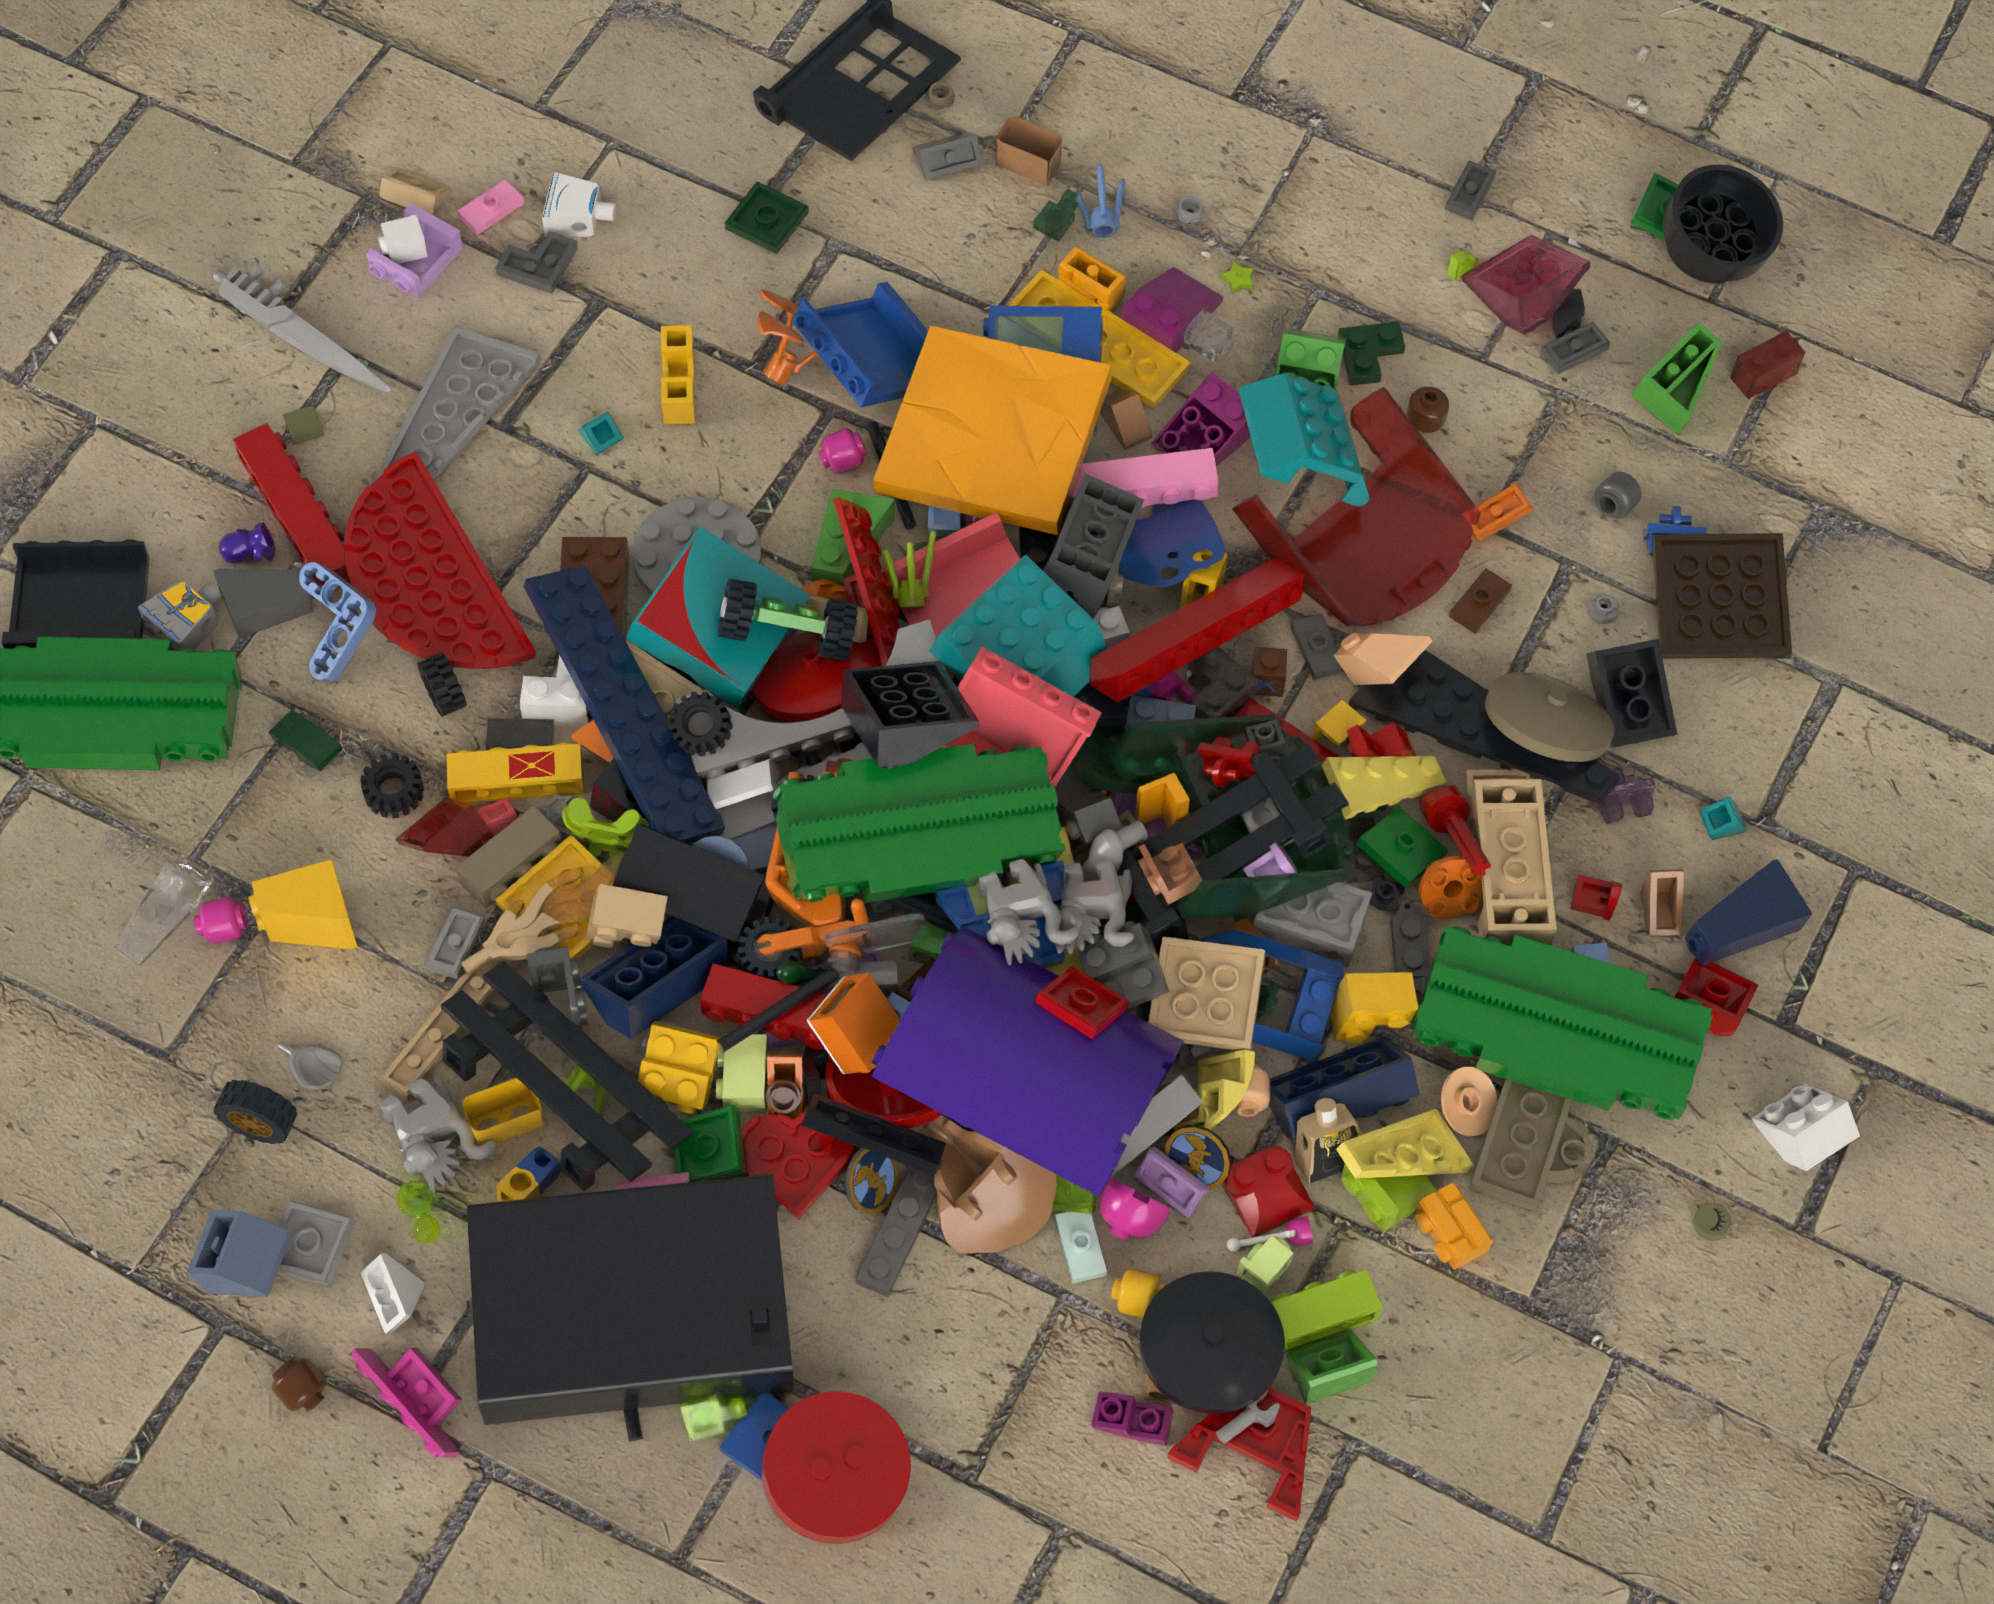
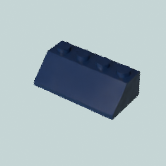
M671 916L663 921L661 937L657 944L651 943V946L647 947L629 944L579 978L580 984L605 1023L629 1039H633L649 1028L654 1021H659L703 990L713 963L729 968L727 939Z
M1384 1036L1270 1078L1269 1106L1281 1131L1295 1142L1297 1121L1301 1117L1316 1112L1315 1104L1320 1099L1330 1098L1336 1104H1344L1353 1118L1356 1119L1359 1117H1371L1377 1114L1378 1110L1391 1105H1403L1410 1098L1420 1095L1412 1058Z

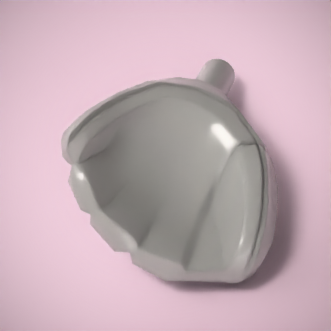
M283 1041L278 1044V1049L289 1055L290 1069L301 1087L320 1090L329 1087L330 1084H333L338 1079L343 1060L332 1049L313 1044L294 1049Z

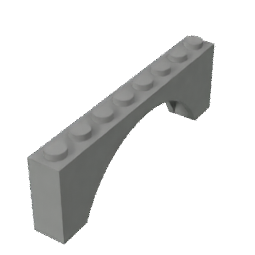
M930 619L898 629L896 641L886 666L939 661L929 652L936 640ZM707 689L703 690V692H708L710 696H713ZM680 698L675 699L678 705L682 702ZM726 706L733 724V728L729 731L731 734L730 739H725V746L722 749L717 747L715 754L711 755L709 752H706L705 756H699L698 753H694L691 756L697 775L701 781L768 759L773 762H780L788 759L790 753L803 750V752L815 751L822 747V743L835 740V742L847 741L854 737L853 733L857 732L843 708L829 715L809 721L774 723L747 717ZM705 712L694 714L688 723L689 731L697 736L707 734L713 727V718Z

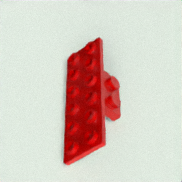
M838 497L833 499L855 572L854 575L844 578L843 582L849 602L857 603L858 607L866 609L868 616L867 637L875 639L882 666H886L896 641L897 631L900 629L897 619L899 609L889 593L890 579L880 563L881 549L871 533L872 519L869 512L859 505Z

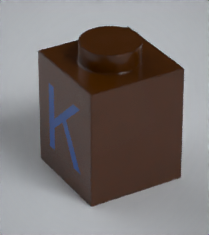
M1254 648L1250 695L1283 697L1287 671V649Z

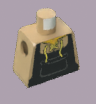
M1330 1098L1318 1100L1315 1104L1316 1112L1301 1117L1297 1121L1295 1163L1309 1184L1343 1172L1345 1162L1336 1149L1344 1141L1361 1135L1357 1122L1346 1106L1340 1103L1336 1104Z

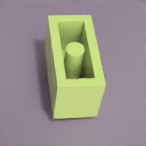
M752 1034L726 1052L719 1048L717 1063L718 1067H723V1078H717L716 1099H722L723 1107L735 1105L739 1108V1112L766 1111L767 1035Z

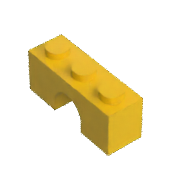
M692 325L661 326L663 376L661 377V405L664 425L695 424Z

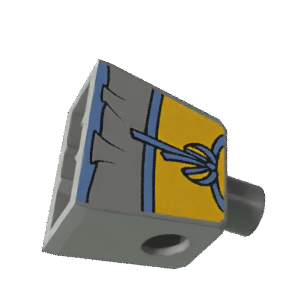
M180 581L138 606L144 624L160 639H170L174 651L181 649L195 650L218 624V619L212 605L222 598V593L212 582L207 583L197 592L185 581Z

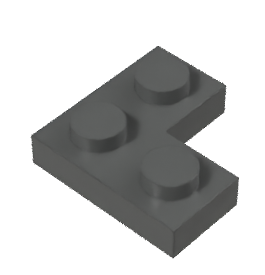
M549 231L537 254L508 245L495 267L496 274L553 294L578 249L577 240Z

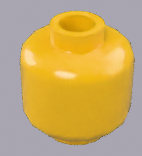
M1128 1269L1123 1274L1122 1279L1115 1278L1111 1299L1117 1300V1308L1120 1313L1143 1318L1152 1299L1166 1285L1161 1284L1160 1277L1157 1274Z

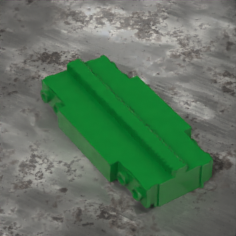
M38 637L36 648L27 646H16L14 649L0 648V757L13 759L21 756L26 768L160 770L162 759L175 762L183 761L184 759H200L205 762L228 760L229 747H232L239 689L242 690V674L235 652L223 649H216L212 652H197L193 649L174 651L170 639Z
M973 743L939 748L912 764L899 765L892 769L877 767L874 760L869 758L843 762L836 773L837 777L833 773H825L816 776L813 781L802 782L801 778L784 780L777 787L773 794L774 802H777L778 806L776 822L789 879L787 886L790 888L791 894H794L795 900L806 899V902L813 903L826 899V895L839 894L840 897L845 898L855 896L862 890L864 902L868 903L932 893L962 885L967 887L977 886L976 883L979 877L987 876L994 871L998 878H1000L1004 871L1010 872L1009 863L1020 859L1025 860L1028 864L1036 863L1040 864V866L1056 863L1066 848L1065 844L1061 842L1059 834L1061 827L1056 810L1058 798L1055 787L1049 780L1046 753H1043L1042 747L1030 748V745H1019L1011 748L1010 752L998 753V750L990 749L980 752L977 756Z
M1445 926L1439 940L1440 945L1431 966L1421 1004L1412 1022L1413 1037L1419 1038L1420 1042L1429 1046L1442 1045L1452 1048L1454 1053L1461 1056H1477L1475 1068L1485 1073L1609 1111L1614 1101L1617 1100L1626 1108H1643L1652 1111L1655 1116L1661 1119L1672 1120L1675 1118L1679 1120L1686 1110V1096L1691 1091L1696 1068L1703 1051L1704 1037L1711 1025L1713 1017L1710 1015L1711 1008L1703 1006L1700 1001L1687 998L1680 1000L1670 997V994L1663 989L1645 988L1648 975L1515 934L1510 946H1508L1502 940L1495 937L1480 938L1471 935V932L1466 928Z

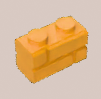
M1078 246L1074 247L1061 261L1058 269V280L1109 312H1112L1125 297L1127 277Z
M1455 1182L1419 1201L1415 1215L1416 1223L1424 1234L1430 1233L1436 1242L1434 1244L1435 1252L1443 1263L1449 1262L1453 1270H1456L1489 1251L1493 1239Z

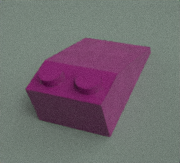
M1173 267L1140 287L1122 307L1121 319L1177 353L1223 302L1224 297Z

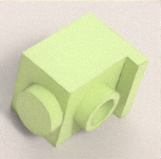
M1271 1236L1264 1245L1258 1242L1252 1248L1247 1258L1243 1257L1239 1261L1237 1275L1266 1295L1291 1266L1294 1253L1284 1239L1279 1236Z

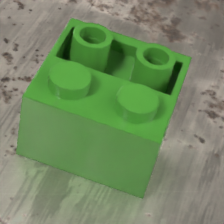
M1285 328L1276 375L1287 373L1295 377L1300 376L1310 382L1322 386L1327 385L1336 390L1346 339Z

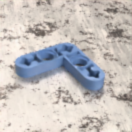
M309 562L300 571V585L337 614L311 657L309 670L314 678L333 682L342 674L376 616V607L371 599L329 567ZM315 573L320 580L325 582L324 585L315 583L316 580L313 578ZM341 586L343 591L342 597L337 603H334L332 593L336 587ZM358 606H360L359 609L362 611L360 617L359 613L356 611ZM348 621H350V624L355 625V626L352 627V626L347 625ZM345 630L348 640L343 647H339L337 638ZM331 650L338 653L337 657L334 653H331ZM325 661H327L326 665L329 667L327 672H325L326 668L323 666Z

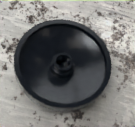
M1208 1271L1182 1276L1166 1285L1155 1295L1148 1305L1141 1323L1139 1350L1147 1375L1156 1388L1168 1399L1192 1411L1221 1414L1242 1409L1254 1403L1267 1392L1275 1381L1283 1361L1285 1337L1276 1309L1259 1289L1239 1277Z

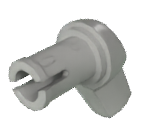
M1137 820L1117 831L1106 829L1094 839L1088 860L1081 867L1084 874V882L1099 881L1100 878H1098L1096 865L1099 861L1111 860L1116 872L1119 871L1124 850L1134 844L1147 840V831L1140 821Z

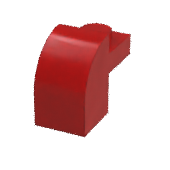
M1394 722L1373 734H1369L1358 724L1347 730L1351 741L1348 744V749L1352 757L1416 756L1406 731Z

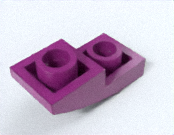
M1099 1391L1091 1425L1095 1429L1121 1437L1167 1446L1174 1411L1171 1406L1137 1402L1134 1396Z

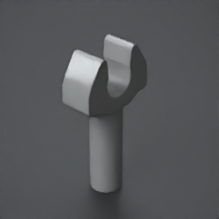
M1266 1392L1254 1403L1246 1406L1244 1412L1216 1432L1217 1437L1225 1444L1253 1422L1269 1427L1276 1419L1280 1404L1276 1403L1266 1411L1258 1409L1256 1404L1267 1396Z

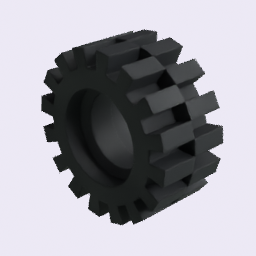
M441 652L417 663L424 686L441 717L467 705L461 685L458 683V678L454 674L453 668L444 653Z
M702 691V695H698L697 692H691V697L686 698L685 695L681 697L682 702L679 705L675 703L672 707L674 713L669 715L671 721L669 729L672 732V736L678 745L691 755L698 753L699 756H705L706 752H709L711 755L715 754V749L717 747L722 749L725 746V739L729 740L731 737L729 731L733 728V724L730 720L729 711L717 696H710L708 692ZM699 712L708 713L713 718L712 729L702 736L692 734L688 728L690 718Z
M392 753L391 759H387L386 754L380 755L381 762L378 763L374 758L370 761L372 768L365 766L363 770L364 775H361V788L365 802L368 807L371 806V810L375 814L380 811L381 817L387 818L388 813L391 812L393 818H399L398 812L403 811L404 816L410 814L408 807H412L415 810L418 807L417 800L422 801L423 799L422 791H424V785L420 770L417 769L416 763L413 760L409 762V758L405 755L402 756L401 760H399L398 753ZM389 778H401L405 782L404 788L394 794L381 792L380 785Z

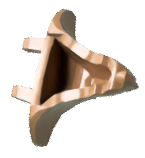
M943 1115L921 1125V1134L947 1143L934 1175V1185L937 1190L939 1225L944 1239L955 1251L960 1254L996 1253L1029 1241L1046 1225L1051 1216L1057 1190L1055 1173L977 1132L961 1128Z

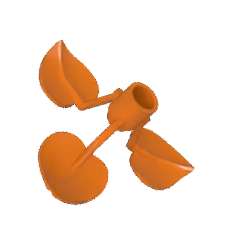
M761 289L759 292L761 297L775 307L784 310L788 316L786 325L777 318L762 311L758 314L757 318L761 335L772 334L782 337L778 350L773 355L764 374L776 383L786 385L793 371L799 374L802 367L813 358H820V356L814 350L802 361L796 362L798 356L786 349L789 340L800 344L804 342L803 337L791 329L792 320L799 306L787 298Z

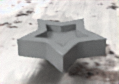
M556 793L552 800L540 807L539 810L551 823H554L559 818L562 819L563 809L576 797L574 794L561 797Z

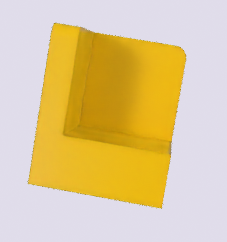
M1341 700L1315 723L1312 738L1319 742L1326 736L1334 744L1340 746L1347 739L1350 741L1347 730L1357 724L1364 729L1366 719L1345 701Z

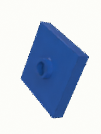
M761 1394L720 1445V1451L762 1481L761 1464L765 1445L775 1424L789 1408L770 1394Z

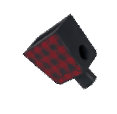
M613 758L593 782L590 807L613 822H616L626 811L631 809L636 810L643 819H646Z

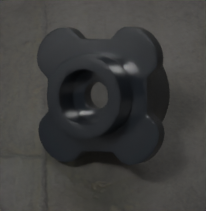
M1384 876L1375 877L1372 882L1374 887L1371 892L1370 905H1374L1382 911H1396L1399 907V896L1404 894L1405 887L1399 882L1387 881ZM1386 891L1389 893V895L1385 896L1383 895V892Z

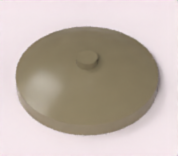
M1527 672L1505 674L1493 681L1485 698V709L1490 720L1504 735L1522 747L1549 758L1571 762L1597 759L1606 753L1614 736L1612 719L1595 699L1575 686L1553 677Z

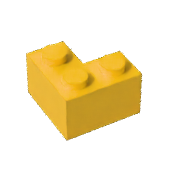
M1412 972L1345 974L1337 987L1330 1010L1334 1041L1346 1040L1347 1043L1351 1044L1360 1043L1369 1038L1376 1025H1388L1390 1028H1401L1409 1025L1418 1011Z

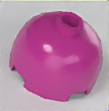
M1112 1177L1101 1193L1099 1200V1210L1102 1218L1112 1225L1109 1232L1127 1242L1130 1236L1139 1239L1152 1237L1163 1227L1171 1211V1208Z

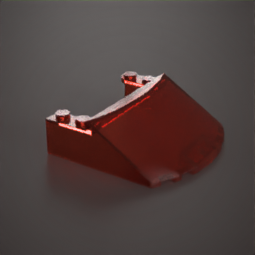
M1385 387L1360 400L1352 408L1350 414L1352 427L1360 433L1369 445L1371 452L1382 462L1364 477L1369 494V501L1365 505L1354 506L1342 502L1340 498L1292 540L1257 495L1240 501L1232 508L1269 556L1267 561L1277 557L1304 573L1303 592L1347 627L1372 625L1393 619L1409 612L1433 596L1459 567L1458 563L1473 541L1471 540L1473 533L1472 525L1478 524L1480 517L1479 509Z

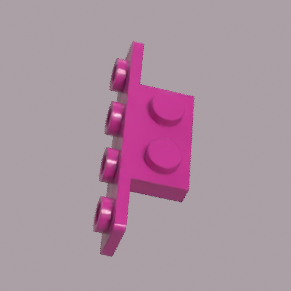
M355 1348L350 1353L357 1362V1370L364 1377L373 1380L380 1388L378 1393L381 1398L399 1410L402 1414L401 1420L411 1430L419 1433L425 1440V1448L432 1455L438 1458L456 1457L460 1453L458 1447L439 1425L462 1399L418 1348H410L391 1370L370 1348Z

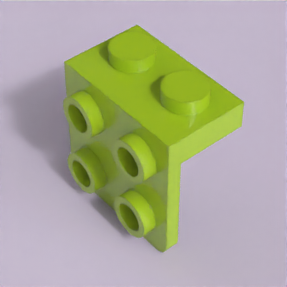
M1346 1164L1341 1175V1180L1346 1190L1355 1196L1363 1206L1368 1218L1376 1223L1383 1233L1414 1213L1422 1198L1437 1192L1425 1175L1355 1178Z

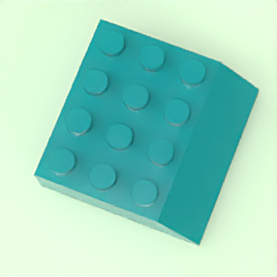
M1025 555L938 635L929 652L958 680L962 681L982 646L1074 697L1090 682L1091 658L1108 648L1098 623Z

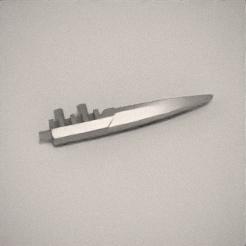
M254 264L246 274L244 272L241 273L236 267L228 274L221 270L215 272L213 280L220 284L218 287L220 296L278 337L348 377L385 393L392 391L387 384L346 350L289 309L284 301L279 298L287 288L283 282L277 279L269 289L262 288L257 282L258 278L264 273L260 266Z

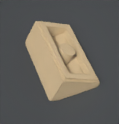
M396 168L382 177L379 195L385 200L404 207L412 203L434 215L448 195L450 188Z

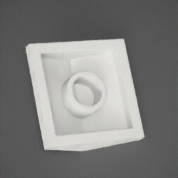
M768 759L707 780L708 796L715 809H719L772 791L775 788L781 769L778 764Z

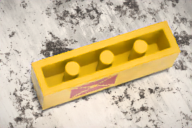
M561 742L551 746L526 745L522 748L512 749L494 747L486 751L459 750L456 753H446L447 789L451 804L500 801L505 798L514 800L553 797L556 793L560 796L585 794L583 758L580 743Z

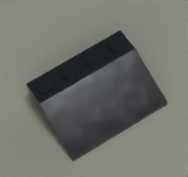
M940 661L842 670L841 707L877 767L892 769L899 765L912 764L979 727L978 718Z

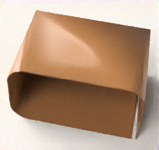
M1019 117L1008 118L997 135L996 165L1048 186L1061 165L1062 137L1055 132Z

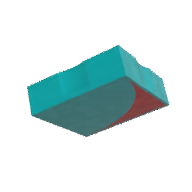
M699 526L633 620L626 639L665 664L684 671L700 686L738 709L762 674L767 661L773 652L780 647L792 628L759 622L755 618L752 620L745 642L718 637L719 613L727 581L729 578L756 583V600L762 601L763 596L774 597L783 600L782 603L790 607H795L796 602L807 604L811 595Z

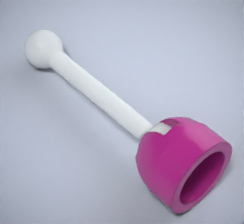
M1308 1216L1291 1220L1284 1232L1242 1240L1230 1238L1227 1241V1248L1231 1252H1236L1240 1247L1254 1245L1258 1242L1264 1243L1271 1236H1279L1282 1239L1287 1238L1291 1244L1296 1246L1313 1244Z

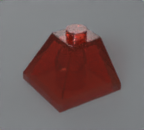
M445 797L395 840L399 845L423 852L469 857L494 835L472 804Z

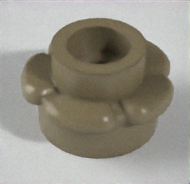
M938 81L933 83L926 93V100L935 109L948 108L954 103L955 93L951 85L946 82Z

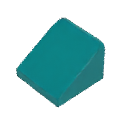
M608 411L577 429L596 454L624 439Z
M1729 796L1699 810L1712 840L1747 831L1737 804Z

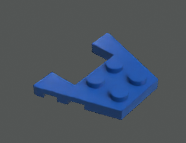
M1063 860L1041 866L1047 881V889L1058 909L1061 905V897L1064 891ZM966 885L936 892L935 899L958 930L964 926L987 938V931L991 928V925L988 923L990 919L989 913L976 915ZM1045 916L1028 919L1035 920L1037 923L1036 929H1039L1040 936L1034 938L1039 940L1040 947L1030 946L1034 956L1029 957L1024 953L1022 957L1043 968L1063 964L1065 948L1060 954L1057 953V944L1051 942L1045 933Z

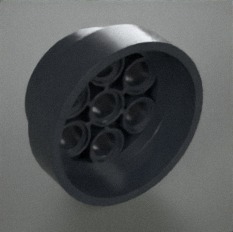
M1716 164L1695 169L1682 179L1666 202L1662 216V228L1667 251L1681 271L1702 282L1720 283L1747 278L1756 273L1765 264L1780 243L1783 233V217L1775 196L1756 176L1734 166Z

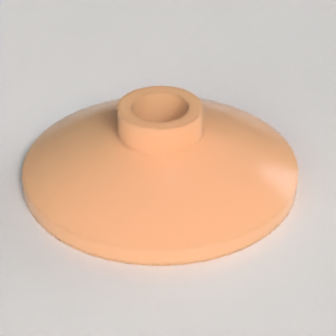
M1461 1067L1454 1070L1446 1078L1441 1092V1105L1447 1122L1456 1132L1465 1136L1481 1135L1489 1129L1498 1102L1492 1081L1483 1071L1475 1067Z

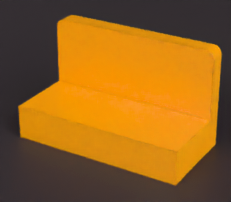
M1175 773L1138 788L1135 812L1136 821L1138 820L1145 824L1162 817L1166 826L1170 827L1188 816L1190 799Z

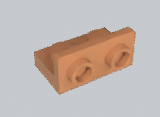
M1183 843L1168 847L1153 858L1145 844L1139 846L1144 858L1138 860L1155 895L1162 893L1168 905L1205 886Z

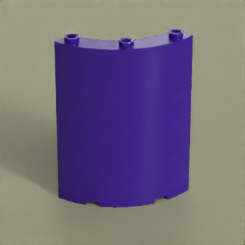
M964 926L955 934L949 932L942 944L941 954L926 977L919 976L910 991V995L914 997L887 1046L881 1044L872 1060V1063L876 1065L872 1077L1099 1197L1127 1146L1121 1142L1124 1135L1131 1136L1135 1127L1138 1126L1151 1102V1097L1155 1090H1158L1170 1071L1184 1041L1127 1011L1094 1039H1091L1035 1002L1037 994L1059 977L1058 975L1022 957L1023 962L1019 963L1015 955H1013L1012 964L1008 965L1003 946L990 944L986 937Z

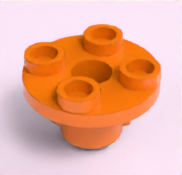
M1450 856L1432 862L1430 866H1427L1419 884L1420 901L1434 918L1451 919L1466 913H1473L1479 908L1480 899L1483 895L1481 877L1478 873L1473 874L1462 856Z

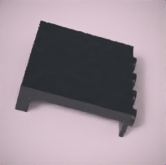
M127 539L117 542H105L102 540L71 542L63 540L55 543H40L37 541L13 543V549L17 556L9 632H3V648L14 649L16 646L36 648L38 637L142 639L144 622L138 606L146 601L150 562L144 541Z

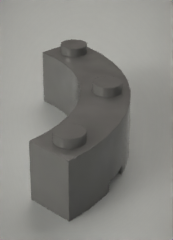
M1078 762L1070 763L1055 787L1058 798L1056 810L1060 824L1066 828L1071 839H1076L1086 844L1094 841L1104 830L1117 831L1122 826L1111 797L1103 795L1098 790L1091 792L1090 788L1092 786Z

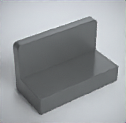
M970 132L912 147L913 153L919 155L925 179L983 164L977 134Z

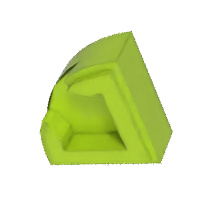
M1467 250L1458 251L1451 255L1447 274L1453 280H1457L1477 267V259Z

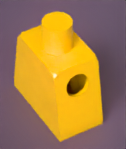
M1200 550L1192 558L1195 561H1205L1211 558L1213 553L1209 550ZM1226 553L1219 562L1208 568L1194 570L1183 581L1180 609L1203 597V595L1197 592L1199 585H1207L1204 596L1223 586L1228 558Z

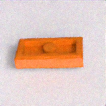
M1515 483L1461 514L1479 543L1533 512V508Z

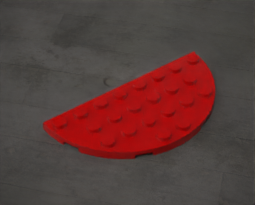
M415 451L385 468L383 474L371 486L368 485L358 498L350 514L344 541V563L348 582L375 604L376 616L372 622L375 628L390 641L420 658L427 659L442 652L449 660V664L457 668H500L535 658L536 650L418 453Z

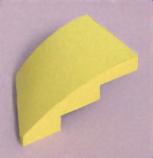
M1244 1049L1199 1059L1197 1089L1194 1091L1202 1099L1203 1103L1186 1116V1121L1177 1123L1176 1130L1190 1125H1198L1212 1130L1238 1105L1249 1086L1254 1068L1255 1052Z

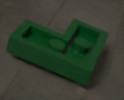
M1399 321L1339 328L1338 337L1346 339L1343 359L1350 386L1380 382L1382 374L1377 357L1404 354L1405 343Z

